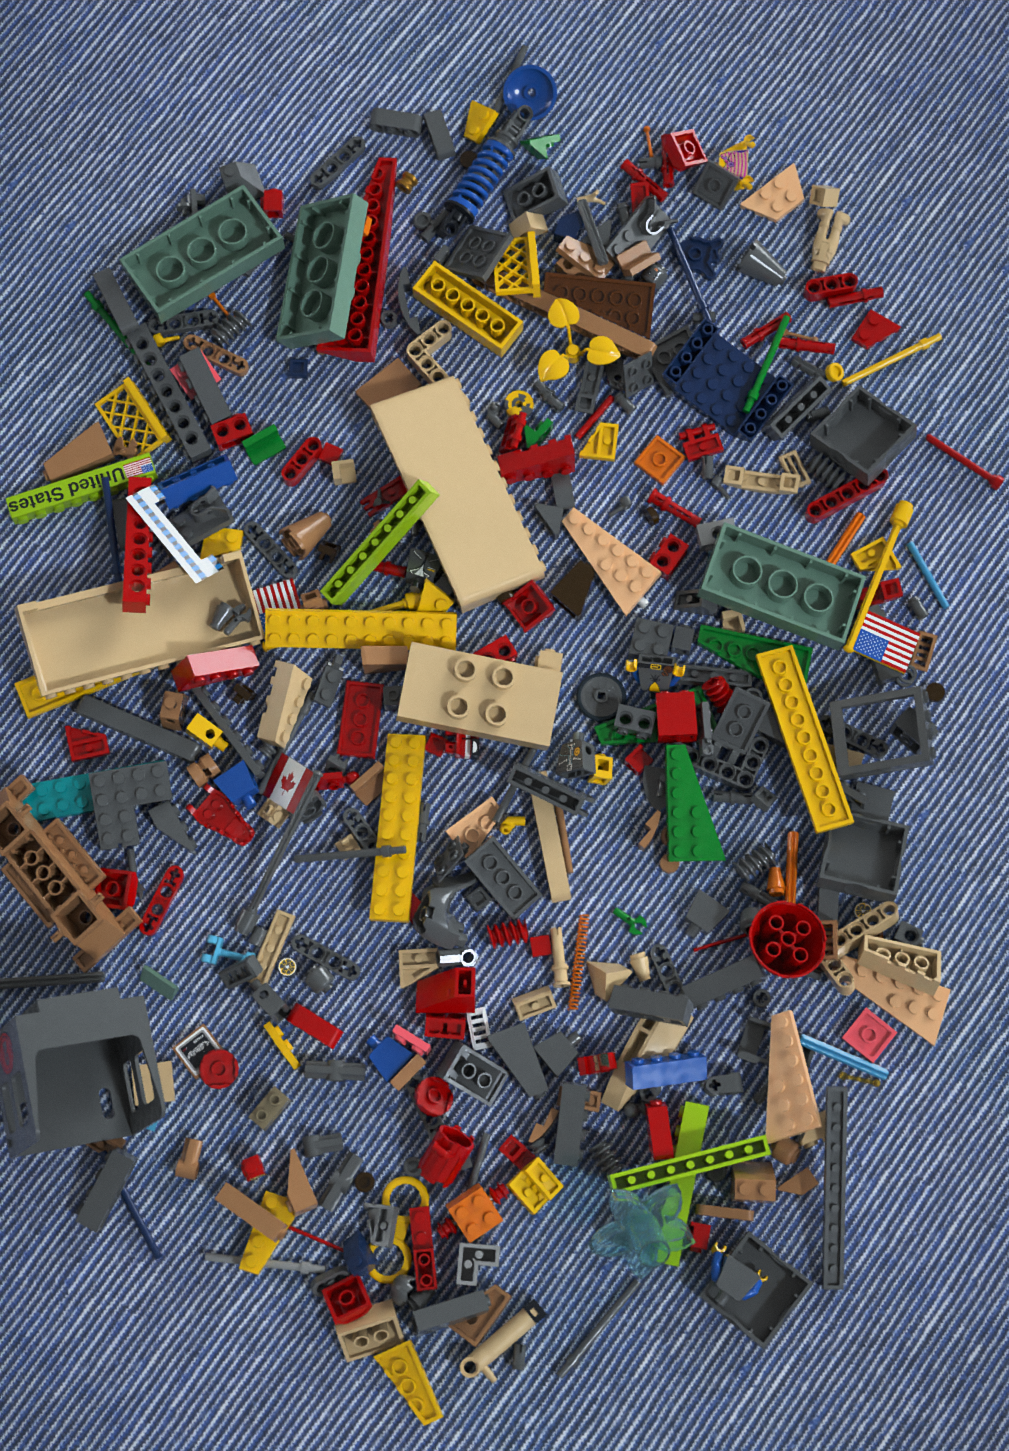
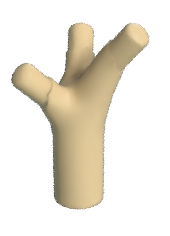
M599 190L576 198L577 202L580 199H586L587 202L606 204V202L596 198Z

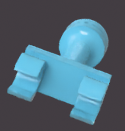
M208 934L206 942L216 945L213 956L202 953L201 961L217 965L219 956L240 961L252 954L256 957V954L247 952L243 955L222 949L224 939Z

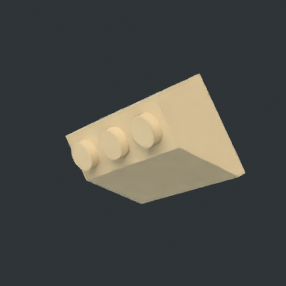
M392 1299L373 1304L366 1315L348 1324L335 1325L347 1363L391 1349L405 1342Z

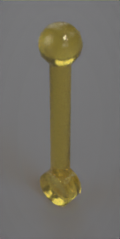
M841 1072L839 1075L841 1080L850 1079L873 1084L875 1087L881 1085L878 1079L873 1081L850 1076L845 1072Z

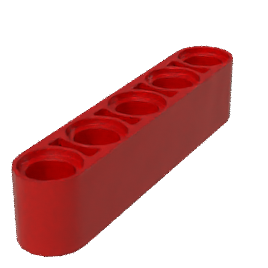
M884 469L879 474L883 480L878 481L874 479L867 489H861L858 485L863 483L858 479H854L811 502L805 512L806 520L809 523H818L881 489L888 479L887 470ZM842 493H849L851 497L845 498ZM831 501L835 504V506L830 507L826 504V502ZM810 510H816L819 515H812Z

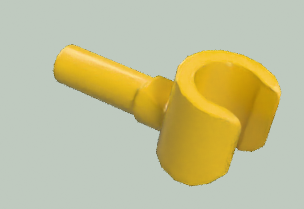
M161 333L153 336V339L158 347H162L168 342L180 340V337L178 335L163 338Z

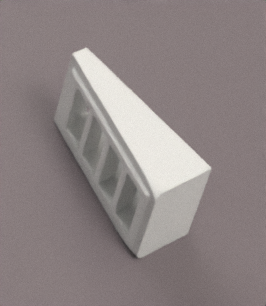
M485 1007L476 1008L475 1013H466L473 1050L492 1048L489 1042L476 1044L475 1041L490 1035ZM483 1015V1018L471 1020V1016ZM484 1022L485 1026L473 1028L472 1024ZM486 1030V1034L474 1035V1032Z

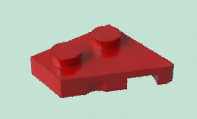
M870 309L851 341L867 350L873 347L875 343L881 342L891 334L899 332L901 326Z

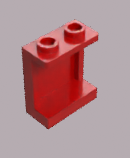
M681 690L671 693L669 691L656 693L658 743L696 742L698 733L694 692Z

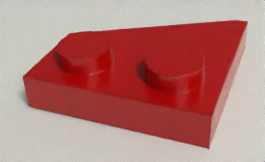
M65 726L71 761L73 763L110 755L106 734Z

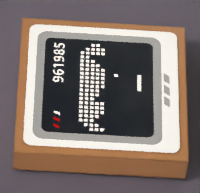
M202 1024L172 1049L197 1080L200 1077L199 1065L203 1056L211 1050L223 1048L205 1024Z

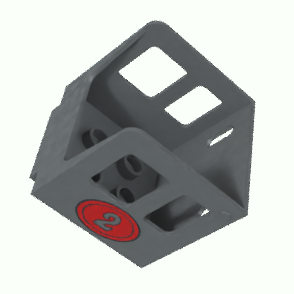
M118 987L38 999L21 1015L14 1016L0 1029V1106L10 1158L133 1136L165 1117V1101L144 995L120 999ZM142 1052L150 1072L154 1099L149 1103L146 1101L138 1056ZM128 1062H131L139 1103L138 1110H135L127 1071ZM103 1088L107 1089L110 1093L113 1108V1117L111 1119H106L102 1113L99 1091ZM23 1102H26L29 1122L23 1125L20 1105Z

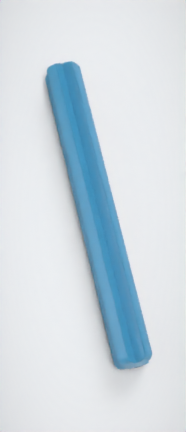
M801 1034L799 1037L801 1046L881 1080H886L889 1074L885 1068L804 1034Z

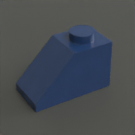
M579 210L561 217L559 223H555L552 230L554 242L561 244L566 236L578 240L584 226Z
M360 1230L343 1242L344 1260L353 1276H366L380 1265Z

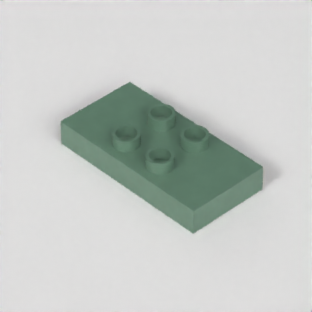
M243 184L119 260L123 271L162 324L285 249V245L279 231Z
M355 193L300 206L276 341L289 349L345 339L351 300L355 294L354 282L357 266L361 260L360 248L368 202Z
M724 522L718 532L696 596L839 651L845 644L866 576Z

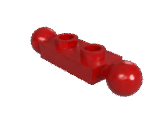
M355 771L347 773L346 776H343L342 772L322 773L323 777L320 778L315 790H337L344 788L345 783L349 786L352 785L360 775Z

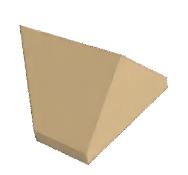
M586 961L594 993L606 1002L611 998L614 985L621 986L632 973L630 969L621 964Z

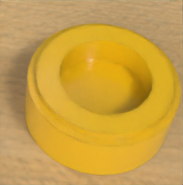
M832 363L826 367L825 375L829 381L837 382L843 378L844 370L839 363Z

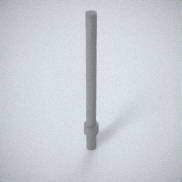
M206 1252L205 1261L240 1264L243 1256ZM268 1260L264 1266L266 1268L300 1271L301 1274H309V1272L323 1274L326 1271V1266L314 1265L305 1261L296 1263Z

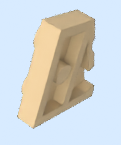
M438 948L398 950L401 989L439 969L435 955Z

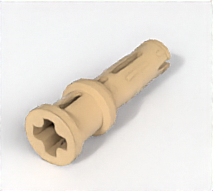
M556 927L550 928L554 963L551 971L554 972L555 982L553 983V988L569 987L570 982H568L567 975L569 966L565 963L562 927H558V929Z

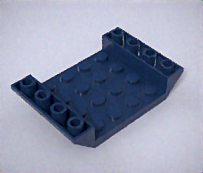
M704 318L663 372L662 376L674 393L728 434L752 442L794 384L781 374H778L775 378L767 372L758 392L757 402H754L749 414L744 413L742 410L747 401V394L749 390H752L761 366L717 334L720 328L707 318Z

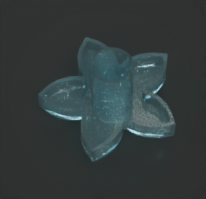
M678 1184L666 1185L655 1190L644 1202H642L637 1194L631 1191L612 1189L609 1207L615 1221L600 1227L593 1234L588 1245L592 1253L602 1257H617L624 1254L633 1274L642 1280L653 1268L664 1264L668 1260L670 1252L686 1249L696 1243L688 1225L683 1220L677 1218L682 1207V1194Z

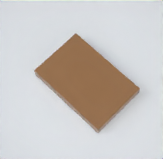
M397 358L358 388L355 393L370 409V405L420 388L422 384Z

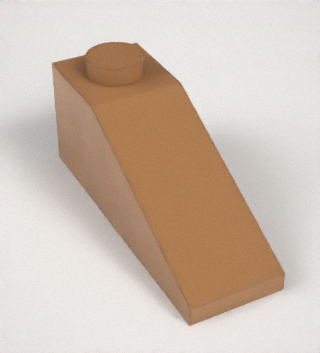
M293 1148L290 1150L288 1201H285L289 1213L293 1212L294 1217L317 1208L318 1202L297 1153Z

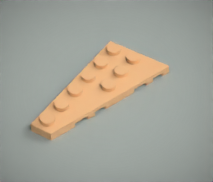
M573 507L562 520V524L627 617L662 573Z
M846 955L840 957L854 978L855 990L874 1002L876 1006L894 1019L910 1028L915 1034L924 1038L929 1044L935 1046L951 989L939 986L935 995L931 996L857 964V959ZM834 966L831 970H837L839 967Z
M791 1010L771 1016L766 1138L768 1144L822 1127L793 1011Z

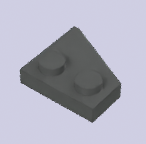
M364 1202V1209H367L369 1220L366 1221L370 1230L371 1245L392 1248L399 1207Z

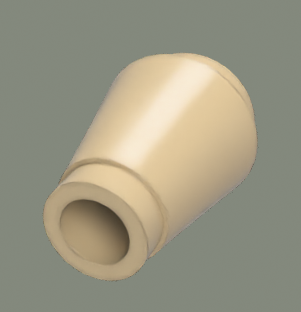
M645 951L630 955L631 961L629 962L639 982L651 979L648 956L645 955Z

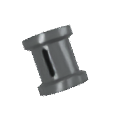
M661 1086L652 1087L651 1093H649V1088L640 1089L641 1099L645 1102L655 1100L661 1093Z

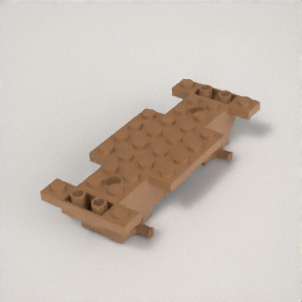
M20 774L8 787L0 791V854L9 861L1 871L47 928H52L55 924L57 925L58 930L50 936L54 943H57L60 938L65 936L74 946L81 948L72 959L84 973H87L140 925L143 920L131 906H128L117 917L113 915L102 901L105 899L102 896L103 894L100 892L96 894L93 890L107 876L60 818H56L43 829L30 813L32 807H29L28 803L25 805L22 803L35 788L25 775ZM16 825L19 827L17 834L14 831ZM87 913H89L91 916L89 922H87L85 918Z

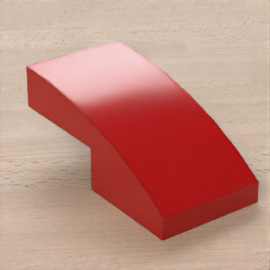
M512 1134L498 1149L520 1170L536 1158Z

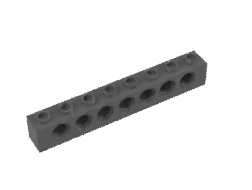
M146 323L139 325L140 329L126 335L127 339H125L129 350L133 348L135 352L133 357L137 365H142L144 370L141 373L145 381L149 380L152 384L149 388L154 397L158 396L160 401L157 403L161 411H166L168 417L165 419L169 427H174L177 433L174 436L178 444H183L185 449L182 451L186 459H191L194 464L212 455L211 447ZM142 344L147 345L145 349H138ZM149 360H155L153 365H147ZM159 375L164 376L160 381L155 380ZM166 391L172 392L168 397L163 396ZM173 407L180 408L178 412H171ZM181 423H188L186 428L179 427ZM191 438L197 439L194 444L187 443Z

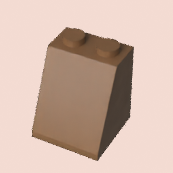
M744 1161L731 1165L730 1201L775 1202L776 1178L772 1162Z

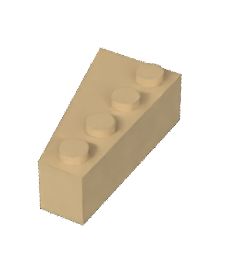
M276 660L274 667H277L275 677H271L270 684H273L270 696L267 695L266 697L267 710L262 713L257 738L269 745L285 749L293 726L297 721L300 708L303 706L306 694L311 687L312 678L296 665Z
M864 935L858 947L857 964L931 996L935 995L941 983V951Z

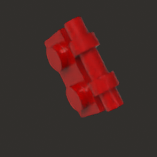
M520 412L519 415L514 414L508 418L499 448L500 453L505 454L513 451L521 443V433L527 423L525 420L527 414L525 412Z
M704 423L700 427L694 429L687 428L684 432L678 433L680 440L686 438L688 442L682 443L688 462L701 459L702 456H711L724 451L719 434H710V431L716 430L714 423ZM700 434H703V435H704V437H701V438H698V439H695V438H694V436H696V435H700Z

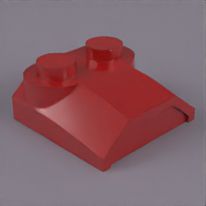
M694 129L674 132L666 136L664 149L675 170L683 172L687 168L707 163L708 159L703 152Z
M534 580L529 581L513 594L512 598L503 602L525 633L545 618H549L556 610L552 602Z
M100 868L107 877L96 886L95 893L98 894L100 892L103 894L102 896L105 897L102 900L104 904L110 909L123 911L128 906L133 907L138 886L136 872Z
M351 1275L321 1290L335 1325L348 1324L366 1315L372 1308V1303L361 1276Z

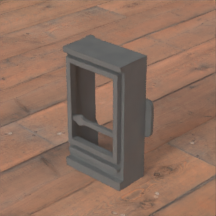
M750 1016L747 1020L736 1056L751 1063L769 1066L770 1050L766 1055L767 1059L756 1055L764 1030L771 1031V1023ZM805 1048L804 1058L809 1071L814 1051Z

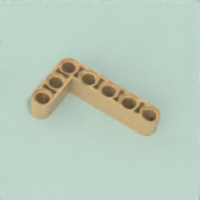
M447 320L438 321L407 346L408 361L428 384L436 382L434 379L437 377L442 379L449 377L431 356V354L452 338V327ZM442 329H447V330H448V332H446V333H441V332H439V331L442 330ZM427 340L434 341L432 344L425 343ZM413 351L420 352L418 355L411 354ZM425 364L431 365V367L428 369H425L422 366Z
M884 902L838 930V942H844L843 945H838V960H822L819 966L841 995L848 996L852 994L855 990V984L852 974L840 957L859 947L864 935L875 937L895 925L899 920L896 903ZM887 912H894L892 915L886 914ZM877 922L875 925H870L869 923ZM854 932H861L859 935H853ZM833 935L828 936L827 939H833ZM826 943V947L833 946V943ZM833 950L825 951L828 952L827 954H833ZM831 967H839L837 970H830ZM844 981L850 982L846 986L841 985Z

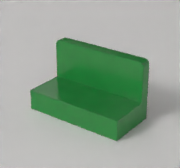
M275 424L242 441L243 447L254 466L286 449V445L281 439Z

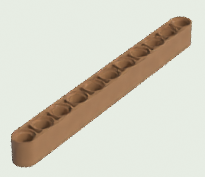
M494 270L486 282L471 279L475 285L496 294ZM502 271L499 273L503 277L507 275ZM512 276L508 280L514 283L518 279ZM521 282L518 285L520 287H529V285L524 282ZM504 283L499 289H507L509 286ZM541 289V297L533 298V293L500 296L547 319L551 305L558 298ZM577 307L579 321L576 324L570 325L571 330L590 339L597 336L608 337L613 341L620 353L633 359L649 351H652L653 356L657 349V345L654 342Z

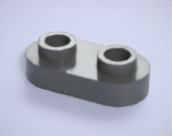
M621 357L616 360V364L609 363L604 367L608 384L613 390H619L617 387L619 381L615 380L616 377L624 380V365Z
M337 1266L315 1277L310 1284L313 1294L322 1297L323 1293L321 1290L350 1276L348 1269L344 1266Z

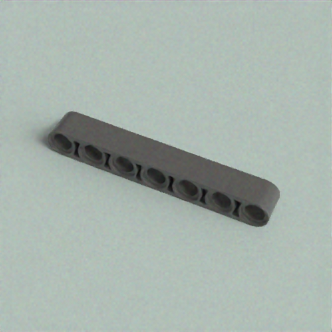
M83 694L75 710L78 715L188 763L196 761L202 748L200 744L88 695Z

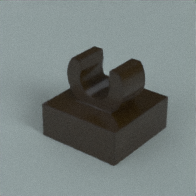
M324 540L318 548V551L322 552L319 557L320 560H323L325 555H329V563L331 564L334 562L335 557L340 554L342 546Z
M237 683L233 688L237 692L233 701L238 705L243 704L246 700H254L257 696V693L244 683Z

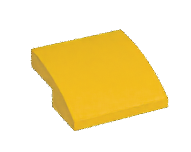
M539 1157L528 1163L506 1184L531 1215H535L547 1201L552 1200L564 1187Z

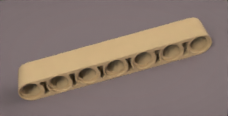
M540 771V772H539V773H541V774L547 776V772H546V771ZM531 794L551 901L556 903L571 900L554 806Z

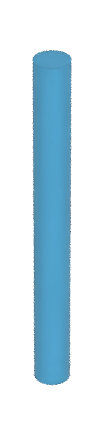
M909 542L907 547L942 609L948 608L950 605L914 542Z

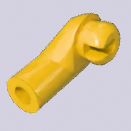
M525 816L506 817L500 824V832L503 835H508L515 826H525Z

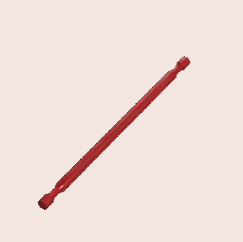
M744 933L717 942L706 944L702 947L693 948V951L696 952L701 949H707L720 944L748 937L749 935Z
M289 1226L288 1228L289 1230H292L296 1233H299L303 1236H306L310 1239H313L317 1242H320L324 1245H327L331 1248L343 1252L342 1247H339L335 1244H332L328 1241H325L321 1238H318L293 1226Z

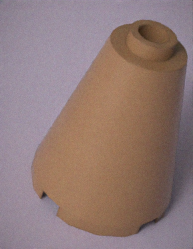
M315 513L280 529L279 535L282 534L284 537L281 541L291 555H298L300 557L298 560H304L330 529L332 520L327 513Z

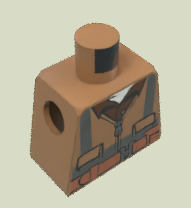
M170 691L164 692L160 711L162 728L182 732L189 696Z

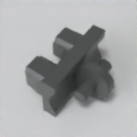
M190 188L187 201L186 198H181V202L176 205V210L182 212L183 217L192 216L200 211L197 210V206L204 207L205 195L198 194L196 189Z

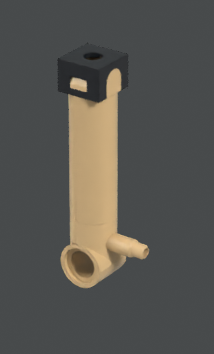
M535 1299L463 1359L460 1364L462 1375L467 1378H473L482 1371L492 1383L497 1380L488 1365L547 1315ZM468 1361L474 1362L476 1365L475 1372L467 1373L464 1368L465 1363Z

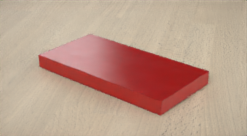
M346 680L337 754H340V756L375 760L384 684Z

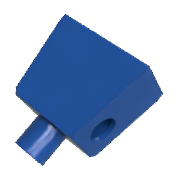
M244 760L213 780L236 806L243 803L246 809L250 810L257 805L253 796L260 790L253 772Z
M372 1035L366 1042L373 1050L368 1057L387 1083L414 1057L412 1052L388 1036L381 1042L375 1035Z

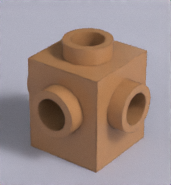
M318 589L300 595L303 605L300 606L301 609H329L326 598H321Z

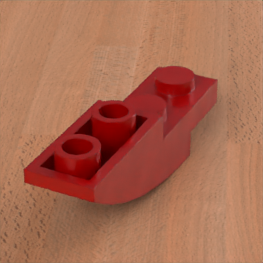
M429 1206L409 1208L417 1291L437 1289Z

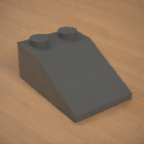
M550 166L503 190L512 221L525 212L546 215L569 204L559 174Z
M455 1040L435 1075L491 1107L510 1072Z

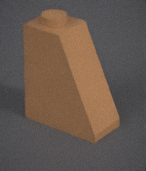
M360 646L365 675L406 670L409 655L407 646Z

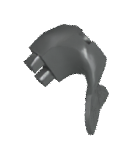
M472 872L457 876H446L440 883L437 876L432 877V884L436 888L429 890L425 894L412 919L414 929L421 937L437 946L450 950L454 946L464 947L468 940L467 935L463 934L465 926L463 923L457 922L454 915L447 912V905L450 898L456 892L467 888L477 881L476 876Z

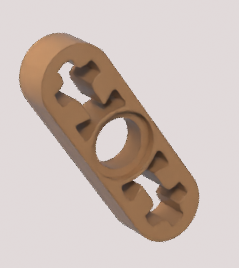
M696 1204L695 1215L753 1221L754 1211Z

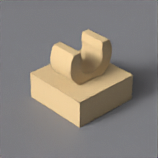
M352 834L335 843L339 851L361 850Z

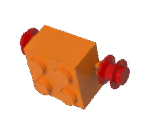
M478 1182L447 1203L445 1206L454 1219L451 1221V1219L445 1217V1223L440 1224L437 1222L439 1227L436 1230L442 1239L446 1237L449 1240L448 1235L450 1233L456 1235V1227L459 1226L468 1242L471 1243L504 1221L493 1205V1200L495 1203L501 1204L500 1199L503 1197L508 1199L509 1191L503 1183L499 1185L497 1182L495 1189L489 1187L490 1195L487 1196Z

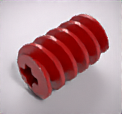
M715 676L703 683L702 689L706 690L707 696H710L709 700L714 702L713 706L717 708V712L723 713L733 690L729 687L723 676Z
M525 918L523 924H521L519 919L516 920L515 926L512 921L508 922V927L502 922L500 929L496 924H493L492 930L486 925L489 943L494 949H496L497 943L504 948L505 941H507L509 946H512L513 940H515L517 945L520 944L521 938L524 943L528 941Z

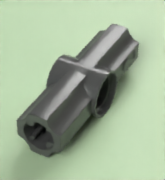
M327 1060V1062L306 1061L305 1078L326 1079V1081L343 1082L344 1080L365 1081L366 1064Z
M349 1151L339 1169H336L331 1176L328 1187L318 1201V1204L333 1212L343 1194L345 1195L354 1181L353 1178L364 1160Z

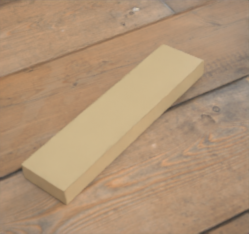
M279 909L276 910L256 958L263 971L257 977L247 981L248 983L258 979L262 984H268L296 918L294 915Z

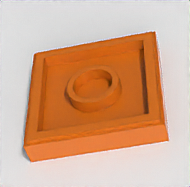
M656 435L634 461V465L663 486L684 462L686 456Z

